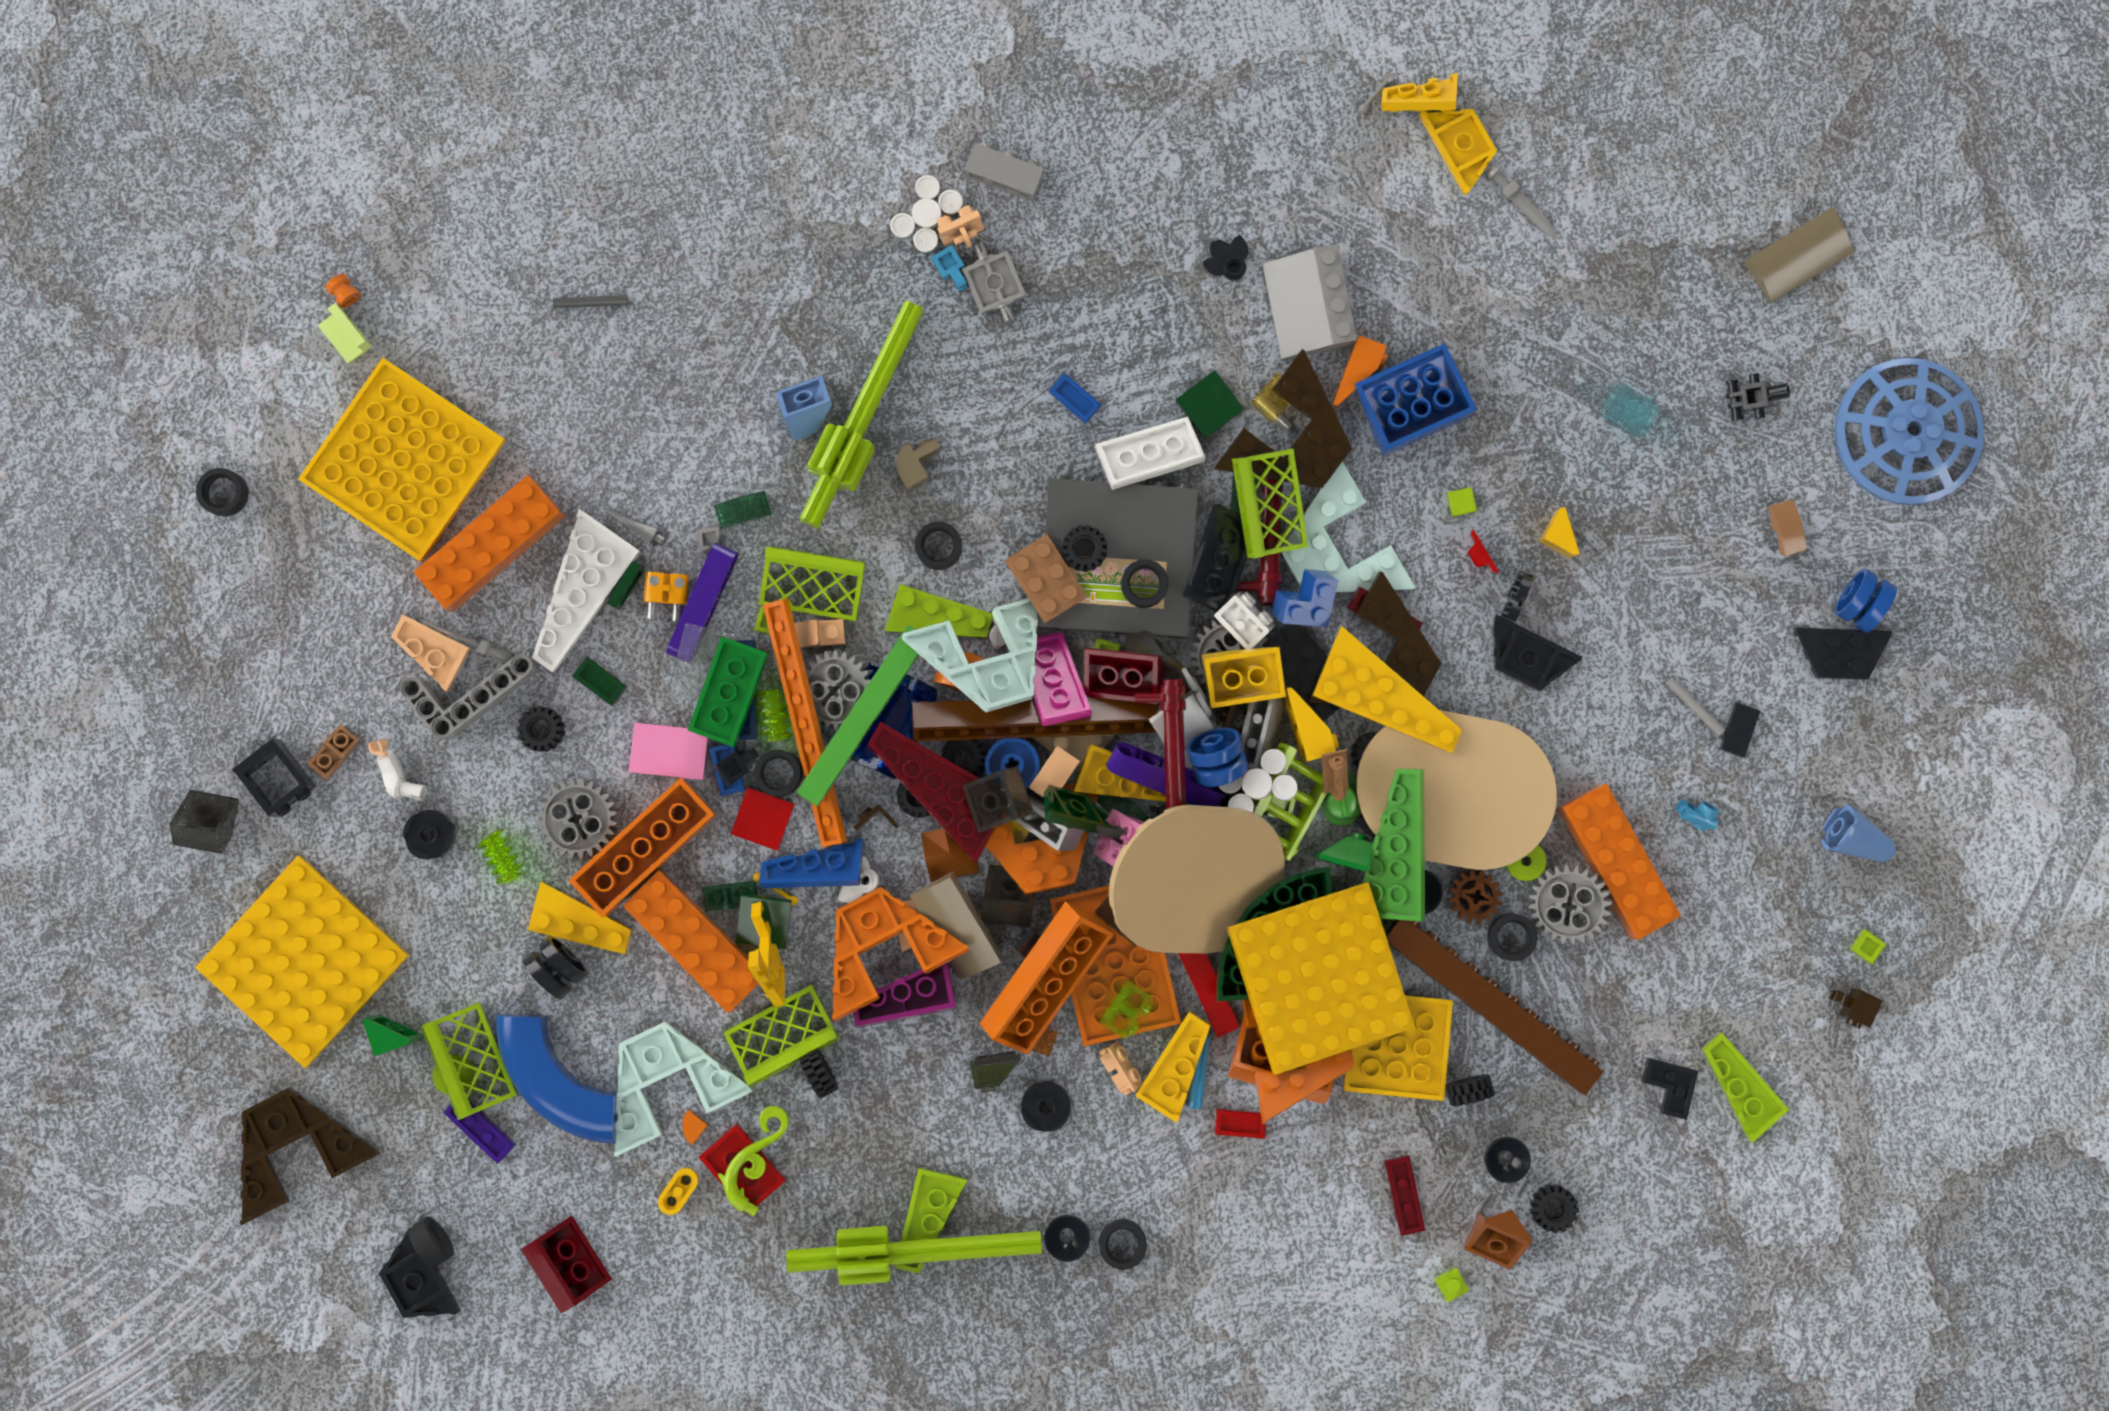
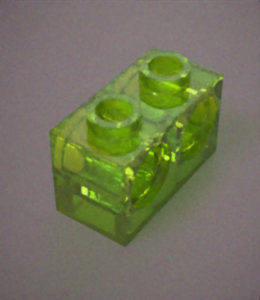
M1127 979L1100 1018L1099 1023L1124 1040L1127 1036L1132 1037L1140 1026L1136 1023L1140 1016L1144 1015L1146 1017L1154 1004L1151 1002L1153 997ZM1133 993L1142 996V1003L1138 1007H1132L1128 1004V998ZM1119 1014H1123L1128 1018V1023L1123 1028H1118L1114 1025V1018Z

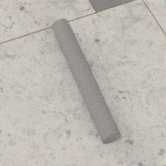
M1673 677L1665 682L1717 736H1720L1725 731V728Z

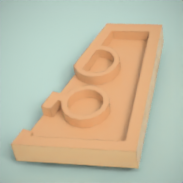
M403 614L391 636L449 693L471 650L470 647Z

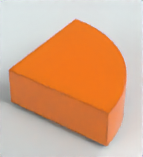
M690 1109L684 1115L682 1128L685 1138L693 1145L709 1124Z

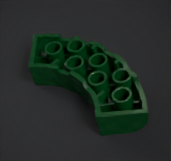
M1331 868L1312 869L1281 880L1258 896L1246 908L1235 925L1331 894ZM1229 936L1223 948L1217 971L1216 1002L1249 999Z

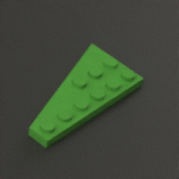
M1398 768L1395 771L1387 797L1389 800L1385 812L1382 813L1379 832L1373 842L1368 872H1365L1363 883L1369 882L1380 918L1423 921L1425 920L1424 769Z

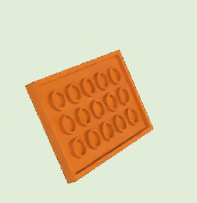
M1109 885L1049 899L1053 917L1056 916L1066 901L1099 917L1114 933L1071 993L1083 1047L1181 1024L1165 953L1141 948L1120 931L1114 921L1113 910L1109 904Z

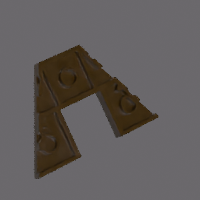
M1302 349L1272 388V391L1311 419L1290 449H1294L1299 485L1322 489L1351 451L1352 447L1305 350ZM1243 428L1213 469L1234 473L1232 459L1275 451ZM1284 455V457L1279 456L1274 463V466L1283 473L1289 466L1287 455ZM1267 458L1266 460L1270 462L1273 458ZM1261 460L1251 461L1253 472L1260 477L1267 465ZM1271 468L1264 479L1278 481L1281 475Z
M1379 571L1355 616L1397 639L1384 663L1424 697L1441 666V662L1384 573ZM1314 689L1307 700L1308 703L1330 704L1316 697H1313L1312 694L1314 692Z
M291 1087L242 1111L243 1133L241 1135V1145L243 1144V1161L241 1162L242 1190L240 1192V1198H242V1220H240V1225L242 1226L290 1201L268 1157L273 1152L310 1134L331 1178H334L379 1155V1151Z

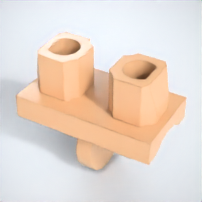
M967 205L958 211L959 219L952 221L950 216L947 215L938 218L939 228L937 229L944 247L953 243L958 245L962 242L965 243L967 248L972 246L970 239L977 236V232L984 230L978 210L974 211L970 205Z

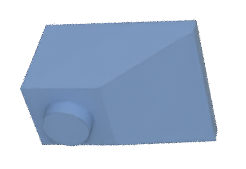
M823 376L776 392L792 440L805 439L817 433L832 406Z

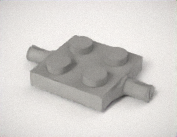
M980 242L979 246L975 244L973 247L979 259L974 264L962 268V271L980 315L1000 310L1005 323L1009 322V318L1010 321H1013L1015 318L1009 306L1018 300L1026 298V293L1008 250L996 255H988L983 242Z

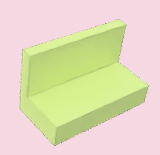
M334 303L327 308L332 315L321 322L318 327L345 361L350 364L370 349L372 345L343 308Z

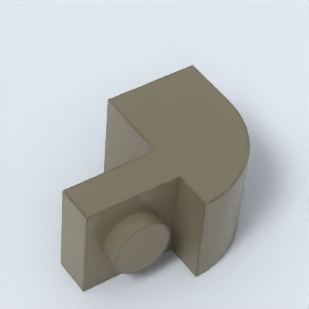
M926 439L920 442L914 451L908 442L900 450L896 460V467L908 493L930 481L921 463L941 452L936 439L932 441Z

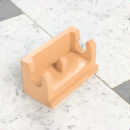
M1056 745L1033 782L1029 785V788L1044 797V791L1049 785L1062 788L1080 761Z

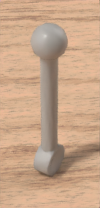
M1386 73L1384 81L1365 104L1359 106L1360 113L1365 114L1368 111V106L1383 88L1393 82L1394 75L1392 73Z

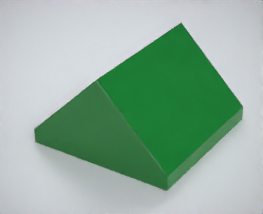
M380 1014L366 1017L363 1021L374 1057L419 1042L424 1038L423 1034Z

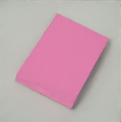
M634 722L629 772L704 780L709 738L688 731V728Z

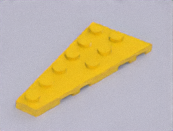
M1340 626L1312 696L1436 748L1453 753L1462 729L1345 628Z

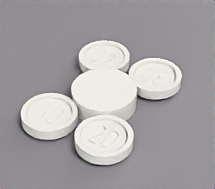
M924 175L915 184L916 193L921 200L914 204L912 217L906 213H899L892 218L890 227L896 237L907 238L913 234L916 224L921 229L914 235V245L918 251L929 253L938 245L937 234L932 229L938 225L937 220L941 217V211L947 215L957 214L963 206V199L957 191L946 190L939 196L938 203L932 200L939 194V182L931 175Z
M1270 749L1261 757L1263 769L1249 770L1243 778L1240 777L1234 782L1219 786L1223 792L1228 794L1236 793L1241 787L1245 794L1234 795L1230 799L1228 807L1241 808L1253 812L1254 803L1252 799H1264L1271 791L1280 800L1292 799L1298 790L1295 779L1289 775H1280L1272 781L1269 775L1279 774L1285 769L1286 758L1284 754L1277 749Z

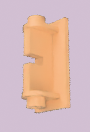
M1118 1041L1099 1051L1101 1055L1099 1058L1108 1073L1114 1069L1118 1071L1111 1078L1119 1092H1123L1124 1096L1136 1091L1142 1085L1138 1070L1132 1067L1126 1050L1119 1045Z

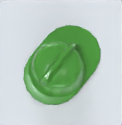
M1349 770L1347 795L1344 799L1337 801L1330 792L1326 794L1321 803L1325 817L1331 823L1339 826L1353 823L1361 812L1356 794V780Z

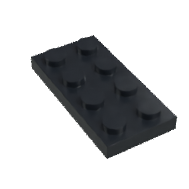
M1220 504L1213 505L1183 593L1184 597L1216 612L1235 595L1247 560L1240 514Z
M1284 624L1268 638L1263 646L1280 648L1285 685L1288 688L1292 687L1324 722L1340 707L1327 703H1308L1307 700L1318 682L1328 656L1301 625Z

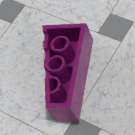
M949 963L927 974L922 969L917 970V972L877 989L876 991L880 998L853 1012L855 1026L862 1028L957 1009Z

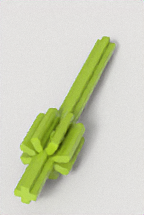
M904 301L845 425H826L807 464L808 471L812 475L818 476L819 479L800 516V521L804 524L819 529L837 490H856L875 451L871 441L863 439V436L923 314L921 306L915 305L910 301Z
M887 1226L847 1228L837 1231V1246L787 1250L786 1261L787 1273L837 1269L841 1286L888 1283L891 1278L890 1265L1042 1254L1041 1232L1032 1231L889 1242Z

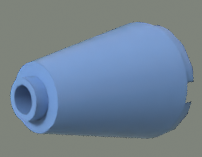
M1844 804V808L1837 807L1828 816L1822 829L1826 832L1825 839L1821 838L1822 846L1825 849L1877 862H1886L1894 856L1896 851L1894 841L1855 807Z

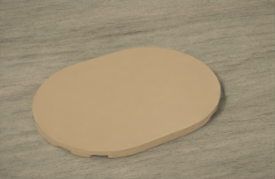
M1441 711L1462 729L1453 753H1449L1386 726L1381 728L1366 746L1359 761L1356 775L1358 804L1365 822L1375 835L1379 832L1382 813L1385 812L1389 800L1387 797L1395 771L1398 768L1424 769L1425 861L1476 870L1496 869L1525 857L1540 843L1547 833L1554 817L1557 801L1554 773L1542 749L1521 730L1495 720Z
M1182 805L1166 809L1164 813L1154 819H1148L1135 831L1136 834L1127 845L1124 844L1111 873L1109 904L1112 907L1117 927L1129 940L1141 948L1162 953H1214L1222 951L1229 936L1227 927L1235 925L1246 908L1258 896L1283 880L1285 865L1281 841L1267 821L1245 809L1200 805Z

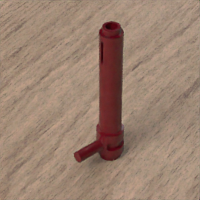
M1263 479L1273 487L1278 482L1277 480ZM1262 484L1263 502L1271 492L1264 484ZM1281 484V485L1279 486V488L1277 489V490H1278L1279 492H1281V493H1282V484ZM1275 493L1267 505L1278 512L1282 506V498ZM1264 508L1261 522L1268 526L1275 514ZM1278 518L1271 529L1281 536V519ZM1270 532L1264 539L1265 550L1274 548L1279 540ZM1280 553L1261 557L1258 581H1239L1236 591H1257V598H1260V604L1273 605L1276 590L1282 591L1280 589V584L1282 583Z
M1163 679L1160 693H1135V703H1161V711L1164 713L1166 809L1186 805L1184 744L1186 700H1183V694L1186 693L1185 685H1183V679Z

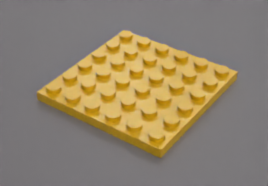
M382 357L298 480L423 563L507 440Z
M297 855L195 968L300 1065L308 1068L410 955L301 855Z
M1369 882L1227 927L1274 1075L1415 1028Z

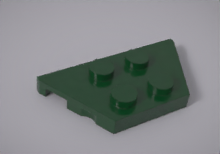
M1049 785L1044 791L1046 822L1118 839L1124 832L1120 826H1112L1105 820L1108 814L1098 807L1087 794Z

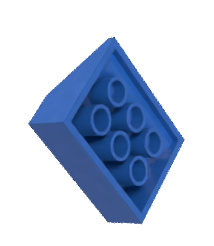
M1445 343L1355 383V388L1371 432L1383 457L1472 417L1477 410Z

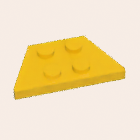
M1474 109L1428 113L1427 111H1421L1418 115L1461 192L1464 196L1468 195L1496 154L1497 149Z

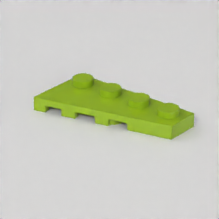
M900 584L885 632L903 633L907 625L914 629H920L950 621L956 637L987 638L993 621V614Z
M1718 1033L1701 1048L1748 1141L1753 1143L1789 1111L1788 1107L1723 1033Z
M919 1167L901 1241L937 1239L968 1179ZM924 1263L895 1265L894 1268L919 1274Z

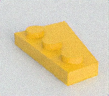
M1458 73L1450 74L1449 79L1438 81L1437 77L1428 79V83L1422 85L1407 83L1383 88L1381 109L1382 111L1390 112L1456 110Z

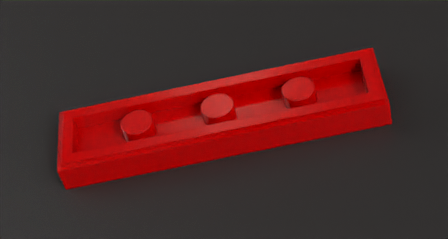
M1178 953L1216 1037L1219 1038L1240 1028L1229 1002H1216L1217 976L1206 953Z

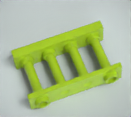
M1280 742L1277 750L1284 754L1286 767L1279 774H1269L1272 781L1280 775H1285L1287 769L1291 767L1316 783L1309 795L1298 789L1293 797L1304 804L1297 817L1272 803L1273 791L1264 799H1252L1254 803L1253 813L1262 817L1263 813L1267 811L1292 825L1285 839L1278 835L1283 848L1284 859L1290 861L1298 853L1299 844L1326 794L1323 792V773H1319L1297 760L1295 755L1298 750Z

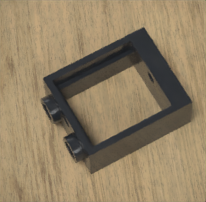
M270 739L232 769L268 817H283L292 810L291 805L297 801L301 802L307 799L312 794L311 790L316 787L280 739ZM277 755L298 781L299 785L272 805L250 775Z

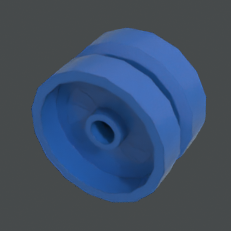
M1864 568L1852 578L1842 592L1835 606L1834 614L1844 621L1854 619L1853 624L1856 628L1865 633L1870 632L1888 612L1897 594V587L1887 580L1878 582V576Z
M1232 728L1211 729L1198 734L1187 743V755L1191 764H1193L1192 771L1198 784L1207 787L1222 786L1234 782L1247 772L1249 765L1246 755L1242 750L1243 744L1238 731Z
M1004 738L996 742L988 751L985 760L986 774L990 782L999 790L1008 793L1022 792L1029 788V785L1040 771L1039 756L1035 748L1026 740ZM1009 762H1017L1016 770L1012 771L1008 768Z

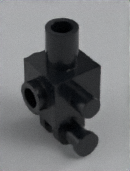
M1759 373L1750 374V384L1741 385V391H1738V380L1726 381L1729 393L1726 394V399H1730L1731 404L1727 405L1728 409H1731V421L1744 420L1741 407L1745 411H1754L1755 419L1765 418L1764 408L1774 407V400L1790 397L1789 384L1783 383L1771 386V382H1760Z

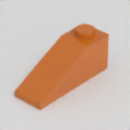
M1360 335L1358 336L1332 402L1333 410H1336L1356 391L1355 383L1373 376L1379 367H1384L1388 354L1384 353L1387 345Z

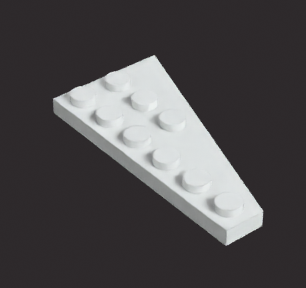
M581 509L578 510L576 516L577 520L574 530L571 532L569 546L566 554H564L553 590L554 594L546 612L545 623L540 631L532 657L553 673L559 668L619 584L632 561H635L641 553Z

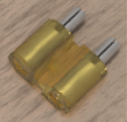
M1278 371L1250 401V404L1270 423L1276 420L1285 430H1289L1292 424L1281 413L1290 403L1272 391V388L1282 376Z

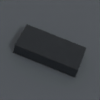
M1734 703L1719 750L1745 758L1760 710L1740 703Z

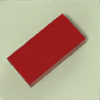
M1216 1108L1215 1135L1265 1139L1266 1124H1262L1261 1112Z

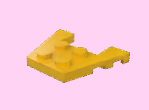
M762 902L751 904V920L760 937V943L756 951L749 952L748 968L765 992L766 997L770 999L774 1007L785 1005L786 971L776 943H771L769 922H764L762 919V911H764Z

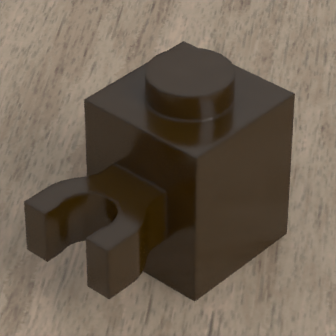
M1851 988L1848 995L1839 990L1832 989L1828 998L1843 1005L1839 1015L1847 1019L1846 1024L1860 1029L1861 1026L1871 1028L1883 1000L1855 988Z

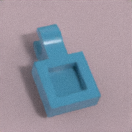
M952 245L931 257L943 280L951 277L959 292L968 288L966 280L960 273L965 265Z

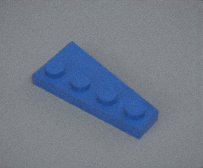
M863 838L854 839V843L831 845L832 848L821 851L817 849L809 850L806 854L796 857L792 854L763 861L759 884L761 888L860 886L864 850Z

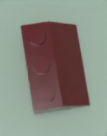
M1087 647L1084 649V691L1087 697L1135 702V693H1160V686H1163V679H1165V669L1159 655Z
M573 1216L568 1217L521 1248L524 1256L561 1314L576 1306L612 1280Z

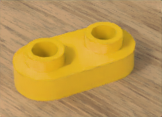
M683 1167L679 1169L660 1194L658 1206L663 1213L667 1215L678 1213L697 1188L699 1175L693 1168ZM687 1175L691 1178L690 1184L683 1182V1176ZM670 1196L675 1197V1205L669 1204L668 1198Z

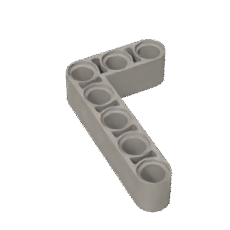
M523 654L514 656L447 709L424 680L407 677L400 684V692L432 735L440 739L449 740L456 737L533 677L537 672V663L533 658ZM527 660L529 663L528 670L521 673L519 671V664L521 661ZM506 675L509 683L505 688H501L499 680L502 676ZM413 683H417L419 686V690L415 695L410 693V686ZM483 691H487L489 699L486 703L482 704L479 696ZM432 702L434 710L430 715H427L425 706L427 703ZM467 706L469 715L467 718L462 719L459 714L460 709ZM446 721L449 724V731L443 735L440 732V725Z

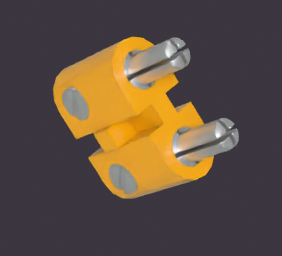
M645 572L643 602L648 603L647 619L651 620L653 603L652 620L656 619L657 604L673 605L672 621L676 622L678 606L677 622L679 621L682 606H686L688 599L689 575Z

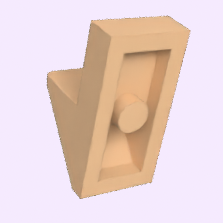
M814 619L794 623L800 648L846 645L843 619L825 621Z

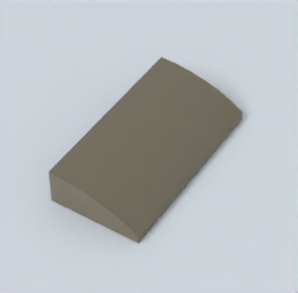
M1832 207L1754 254L1744 263L1769 303H1772L1853 254L1854 251L1847 232Z
M954 872L909 895L920 914L969 947L970 951L949 961L959 979L978 974L1001 963L1003 954Z

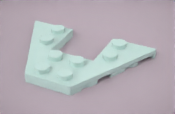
M1343 461L1325 486L1319 491L1304 514L1308 547L1281 552L1280 554L1299 587L1301 586L1304 569L1327 571L1338 579L1336 593H1355L1358 587L1368 591L1379 571L1384 573L1394 590L1415 589L1413 582L1391 545L1348 569L1324 528L1326 525L1366 503ZM1294 529L1287 541L1291 544L1301 543L1299 532Z
M1029 599L996 607L992 611L1009 650V653L969 664L950 621L903 633L901 638L985 712L1030 700L1034 695V659L1037 645L1036 627L1038 625L1037 611Z
M667 1021L619 1043L614 1156L623 1154L662 1135V1131L642 1088L679 1070L687 1069L706 1113L745 1096L754 1090Z

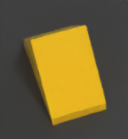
M1562 507L1555 511L1539 542L1570 559L1580 553L1566 507Z

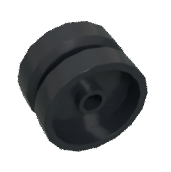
M550 935L539 944L541 953L531 952L523 960V965L540 986L555 998L562 1000L572 991L570 982L580 983L588 975V972L581 961L563 943Z

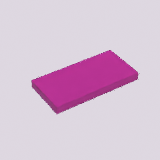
M1063 632L1038 636L1034 659L1033 700L1042 725L1048 726L1091 716L1092 710Z

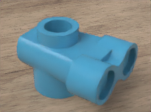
M1680 800L1676 806V812L1680 813V818L1690 822L1692 826L1700 831H1705L1706 828L1715 830L1719 823L1716 818L1720 812L1719 809L1708 802L1702 801L1697 808L1685 800Z

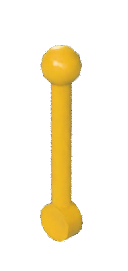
M756 872L753 875L755 882L760 881L761 873ZM770 888L784 898L792 900L791 905L798 903L797 896H790L780 888Z

